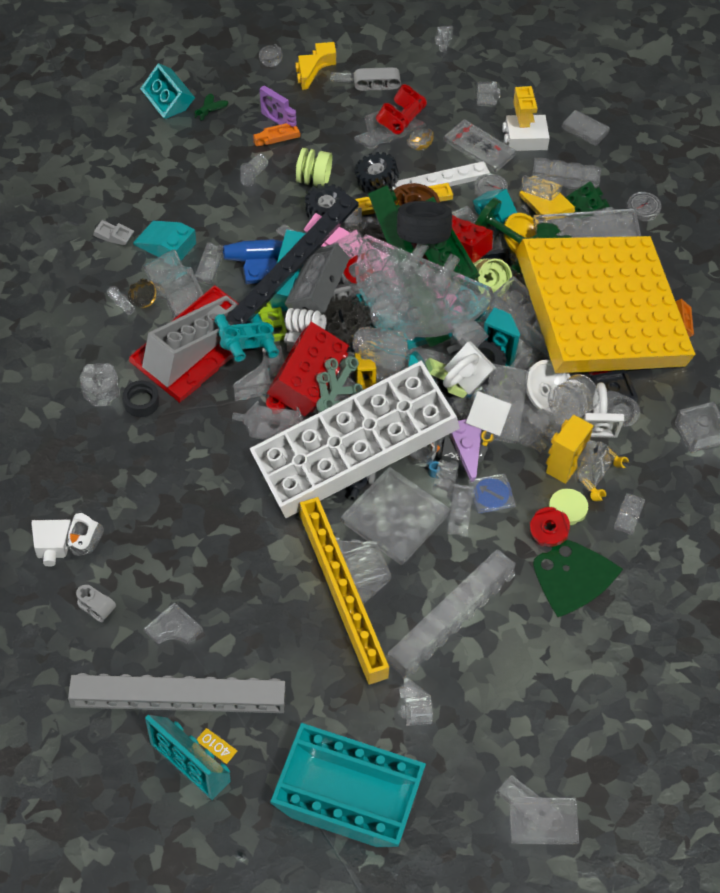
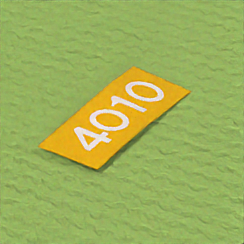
M207 728L197 738L200 745L226 764L237 752L235 748Z

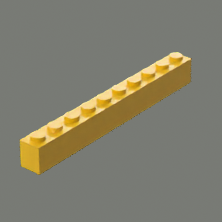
M316 497L299 502V515L368 685L388 679L389 665L319 498Z

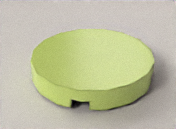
M574 489L558 490L552 495L549 502V507H554L561 512L563 511L568 516L570 525L584 520L588 512V502L585 496Z

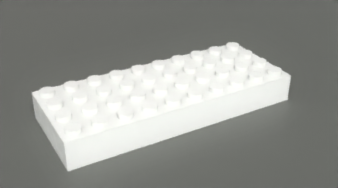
M421 360L249 449L285 518H288L299 512V502L316 497L322 500L460 429L457 416Z

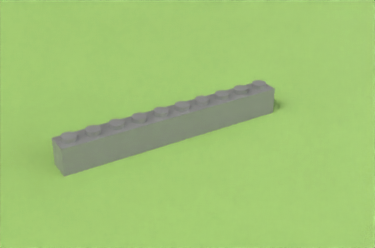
M80 673L78 675H71L68 700L71 708L284 713L285 681L276 678L269 680H259L257 678L239 680L235 677L227 679L206 677L203 679L193 676H186L184 678H175L169 675L163 677H153L151 675L132 677L127 674L120 676H110L109 674L93 676Z

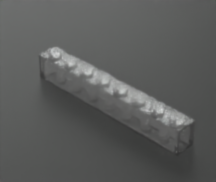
M497 549L388 652L387 663L404 678L410 673L413 675L419 669L420 663L424 660H429L434 654V650L438 646L442 647L447 642L448 636L451 633H457L465 620L469 621L474 616L475 610L478 607L482 608L485 606L489 597L492 594L496 595L502 588V584L505 581L509 582L514 577L516 563Z

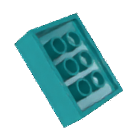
M147 715L145 717L151 745L211 800L231 782L228 767L223 763L219 764L216 762L214 755L208 749L203 750L195 737L186 735L183 732V727L175 721L173 723L167 717Z

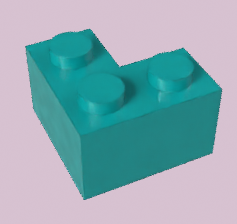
M507 189L487 191L472 201L475 211L480 215L493 198L499 199L502 205L496 220L502 224L510 215L517 213Z

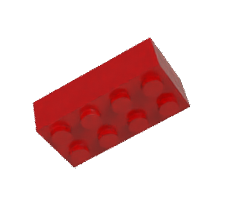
M452 215V229L474 264L492 250L493 231Z

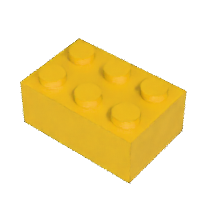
M574 414L569 420L566 419L560 433L556 432L551 440L553 445L549 449L548 454L550 456L546 461V465H548L547 474L565 484L568 482L586 456L594 425Z

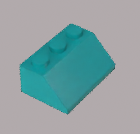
M159 63L140 88L165 119L186 111L195 99L171 68Z
M494 307L485 321L481 342L487 340L488 343L493 342L495 346H500L501 351H504L506 357L505 368L512 371L520 332L511 314Z

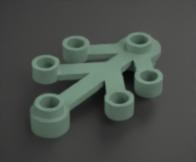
M349 356L342 360L341 366L343 370L338 379H336L335 369L338 367L337 360L335 358L326 360L325 367L328 373L322 372L317 375L321 398L317 401L319 412L341 402L334 401L337 395H355L363 391V387L359 383L342 387L350 372L355 371L359 365L355 357ZM328 382L330 383V389H331L330 392H329V394H328V389H327V384H326V383H328Z

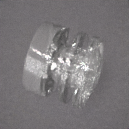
M575 374L549 392V408L553 415L562 422L566 419L569 420L573 414L582 418L585 413H589L598 405L600 399L599 391L590 378L582 374Z

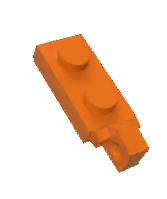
M287 123L264 128V131L253 135L255 146H263L264 144L268 145L300 137V131L297 126L293 127Z

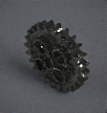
M343 295L342 299L339 300L336 296L335 301L330 300L327 310L321 314H324L326 317L325 330L348 344L349 348L352 342L357 345L358 339L364 340L363 335H369L368 330L372 329L371 310L368 305H365L364 300L360 302L358 297L353 300L351 295L348 299ZM339 310H342L344 322L347 328L346 334L344 333L342 327V322L338 312Z

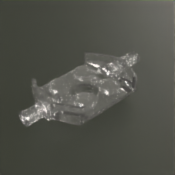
M257 401L245 414L234 412L232 420L243 421L250 437L267 440L302 422L303 417L299 407H296V411L259 406V401ZM276 423L279 427L271 428L270 425Z

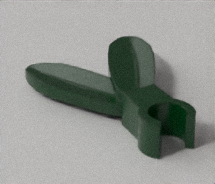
M208 94L205 98L204 106L195 110V118L200 115V121L204 120L205 116L208 115V111L222 109L228 105V101L214 102L213 94Z

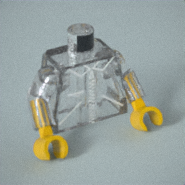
M591 440L586 443L585 449L578 457L577 481L583 484L587 491H591V499L593 501H602L601 497H606V492L603 489L597 490L595 487L611 466L612 460H614L613 464L616 468H625L622 462L628 463L629 459L627 457H618L617 453L605 443Z

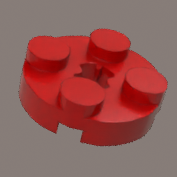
M554 507L542 508L531 519V535L540 546L553 547L560 545L568 539L570 531L569 518L563 511L556 510ZM547 523L556 526L552 531L544 528L545 526L547 527Z

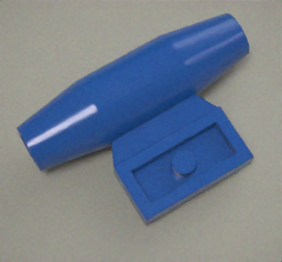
M251 240L224 245L223 258L224 260L245 262L243 268L245 283L257 284L277 264L276 260H278L283 240Z

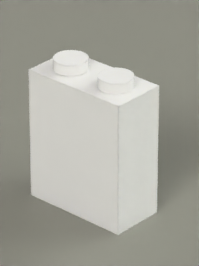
M507 115L506 121L503 122L502 130L506 133L504 135V143L507 144L508 151L548 150L550 138L546 115H533L535 122L530 123V127L520 128L517 115Z

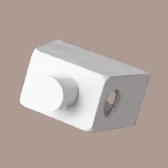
M32 520L35 552L38 558H43L45 566H54L56 558L66 557L68 551L67 537L71 526L70 520Z

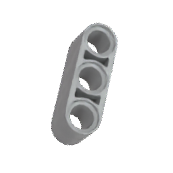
M397 68L357 69L353 74L355 88L360 91L394 90L401 86L400 73Z

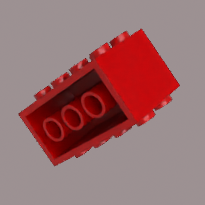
M311 321L297 338L267 393L303 416H306L309 412L313 413L317 407V401L321 398L317 375L322 372L328 373L325 362L331 358H335L338 362V367L335 369L337 375L340 370V363L348 355L346 350L349 345ZM328 382L326 383L327 389L330 388V383Z

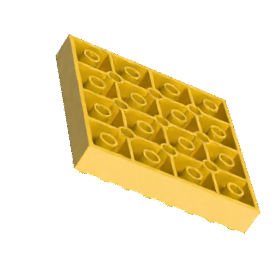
M651 236L522 239L516 250V255L555 373L686 367L696 355Z

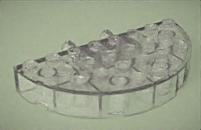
M365 234L358 249L357 265H355L357 285L373 315L382 324L395 332L412 337H436L449 334L476 320L495 299L491 287L454 272L455 267L460 262L457 256L454 255L453 257V254H450L442 267L422 258L429 248L427 244H417L414 251L409 253Z

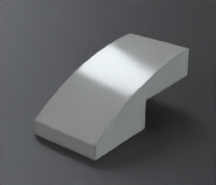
M101 220L93 236L111 243L126 245L134 230L119 223L117 226Z

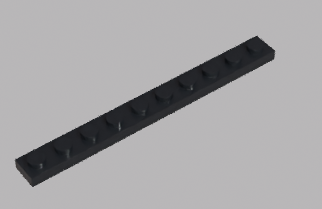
M344 193L226 317L227 321L232 325L249 323L359 206V202Z

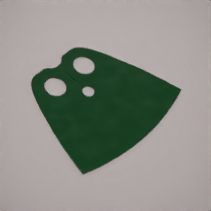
M570 540L553 546L551 551L541 553L533 561L536 576L557 617L571 613L594 600L613 583L623 570V568L604 556ZM562 546H568L571 548L572 554L564 557L559 553V549ZM544 559H549L553 562L554 566L550 570H545L542 568L541 562ZM568 565L570 570H563V566Z

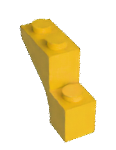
M334 42L315 43L313 55L298 56V62L295 63L296 72H299L297 79L298 83H301L302 90L310 87L320 69L336 65Z

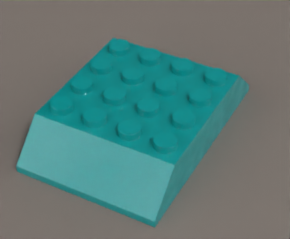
M301 723L270 803L290 818L374 847H399L426 763Z

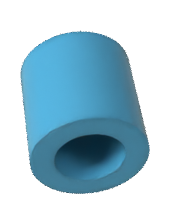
M433 461L429 464L428 474L432 478L439 477L441 464Z

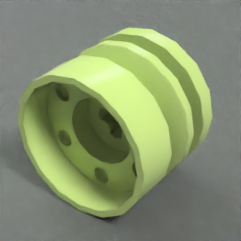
M302 148L296 164V182L303 183L304 181L305 184L309 185L313 178L314 186L318 184L324 186L325 183H328L332 168V153L320 151L317 158H315V150L311 149L309 152L308 148Z
M479 259L474 263L480 276L467 284L475 295L496 297L508 291L512 283V272L507 263L500 259Z

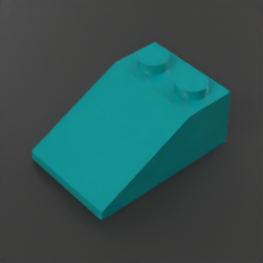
M153 220L133 242V245L177 266L196 245L195 229L180 222Z

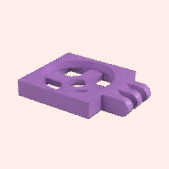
M262 86L260 88L261 114L279 125L287 123L290 126H296V110L289 107V100L268 87ZM268 106L272 108L273 112L268 110ZM279 112L283 114V118L279 116Z

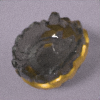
M142 278L137 283L130 285L128 300L133 306L146 308L154 303L156 288L152 281Z

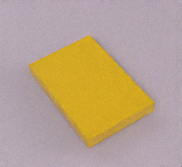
M550 182L520 191V198L544 222L575 212V207Z

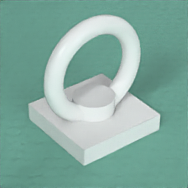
M469 341L444 367L448 374L444 378L443 385L449 388L458 383L471 395L496 367Z
M600 382L596 385L594 391L593 413H585L583 420L594 425L591 437L617 438L624 422V414L607 413V390L605 384Z

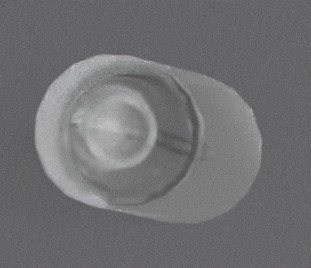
M607 391V413L624 414L622 427L631 426L636 423L640 415V409L636 401L618 392ZM600 395L596 399L595 404L597 413L600 410Z

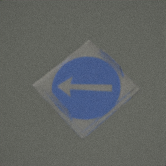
M505 474L478 478L473 482L468 480L478 514L516 507L512 489Z

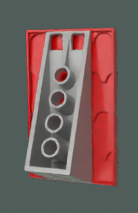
M214 285L170 323L149 332L147 342L129 357V362L180 403L198 389L204 381L215 374L221 366L234 357L231 351L220 346L219 328L214 320L219 314H224L227 317L239 303Z

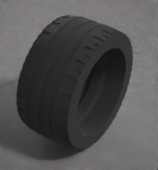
M413 201L399 207L397 233L401 239L411 243L436 244L450 238L452 210L447 205L431 201Z

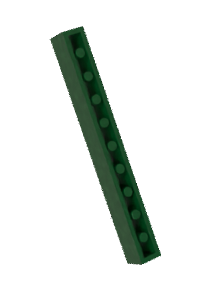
M388 185L368 193L427 343L430 347H433L451 339L448 333L451 331L447 321L444 322L442 319L445 316L443 309L436 304L439 301L435 291L431 292L432 282L429 276L425 277L424 272L427 271L423 261L419 262L418 260L421 257L418 248H414L411 242L403 240L398 236L397 214L400 205L395 203L398 199L394 190L390 191Z

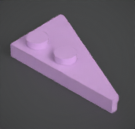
M467 419L458 421L460 429L450 433V437L470 481L473 482L477 475L481 429L467 424Z

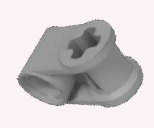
M82 585L76 591L79 608L99 622H103L116 608L115 602L110 597L102 594L90 585Z

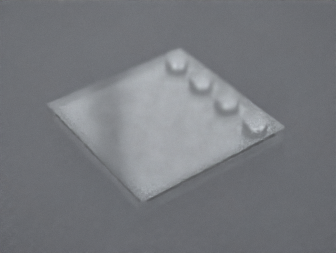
M389 467L340 517V521L400 565H403L450 514L451 509Z

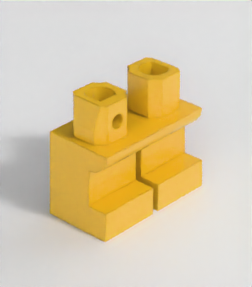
M532 86L515 87L513 104L520 128L530 127V123L535 122L533 113H537L538 109Z

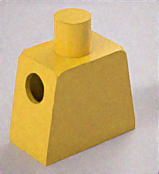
M366 350L355 353V358L359 363L355 370L356 384H361L363 390L376 384L374 354ZM363 374H367L369 378L364 380Z

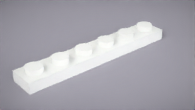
M483 161L398 180L397 183H394V187L389 188L392 191L398 186L408 183H418L426 186L449 183L450 186L480 180L485 176H490V172Z

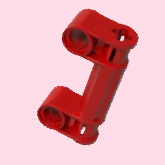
M406 84L401 85L394 97V101L404 108L402 112L393 105L384 103L376 116L377 122L395 134H401L427 105L426 98Z

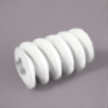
M289 308L286 313L285 326L289 331L302 332L312 321L325 330L326 317L324 314L321 315L318 310L315 312L308 310L307 312L306 309L300 310L297 308L294 310Z

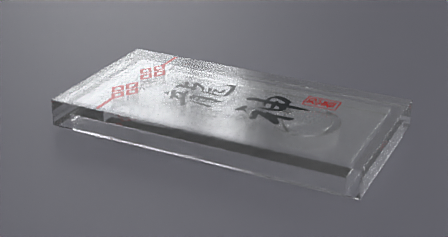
M465 119L444 136L445 142L477 162L484 161L487 168L495 173L516 155V150Z

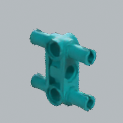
M259 313L250 321L251 323L229 325L224 314H219L215 317L214 321L219 328V336L221 338L220 346L231 351L236 362L245 359L246 354L242 349L264 347L269 358H275L279 355V350L274 343V336L272 334L274 328L271 324L262 322Z

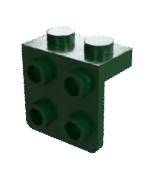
M591 181L565 197L575 207V212L570 213L575 224L582 222L599 210L605 218L611 215L608 210L610 208L608 201L601 197L604 195L599 186L596 188Z

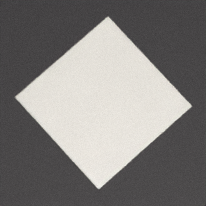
M478 391L466 423L500 436L512 404Z

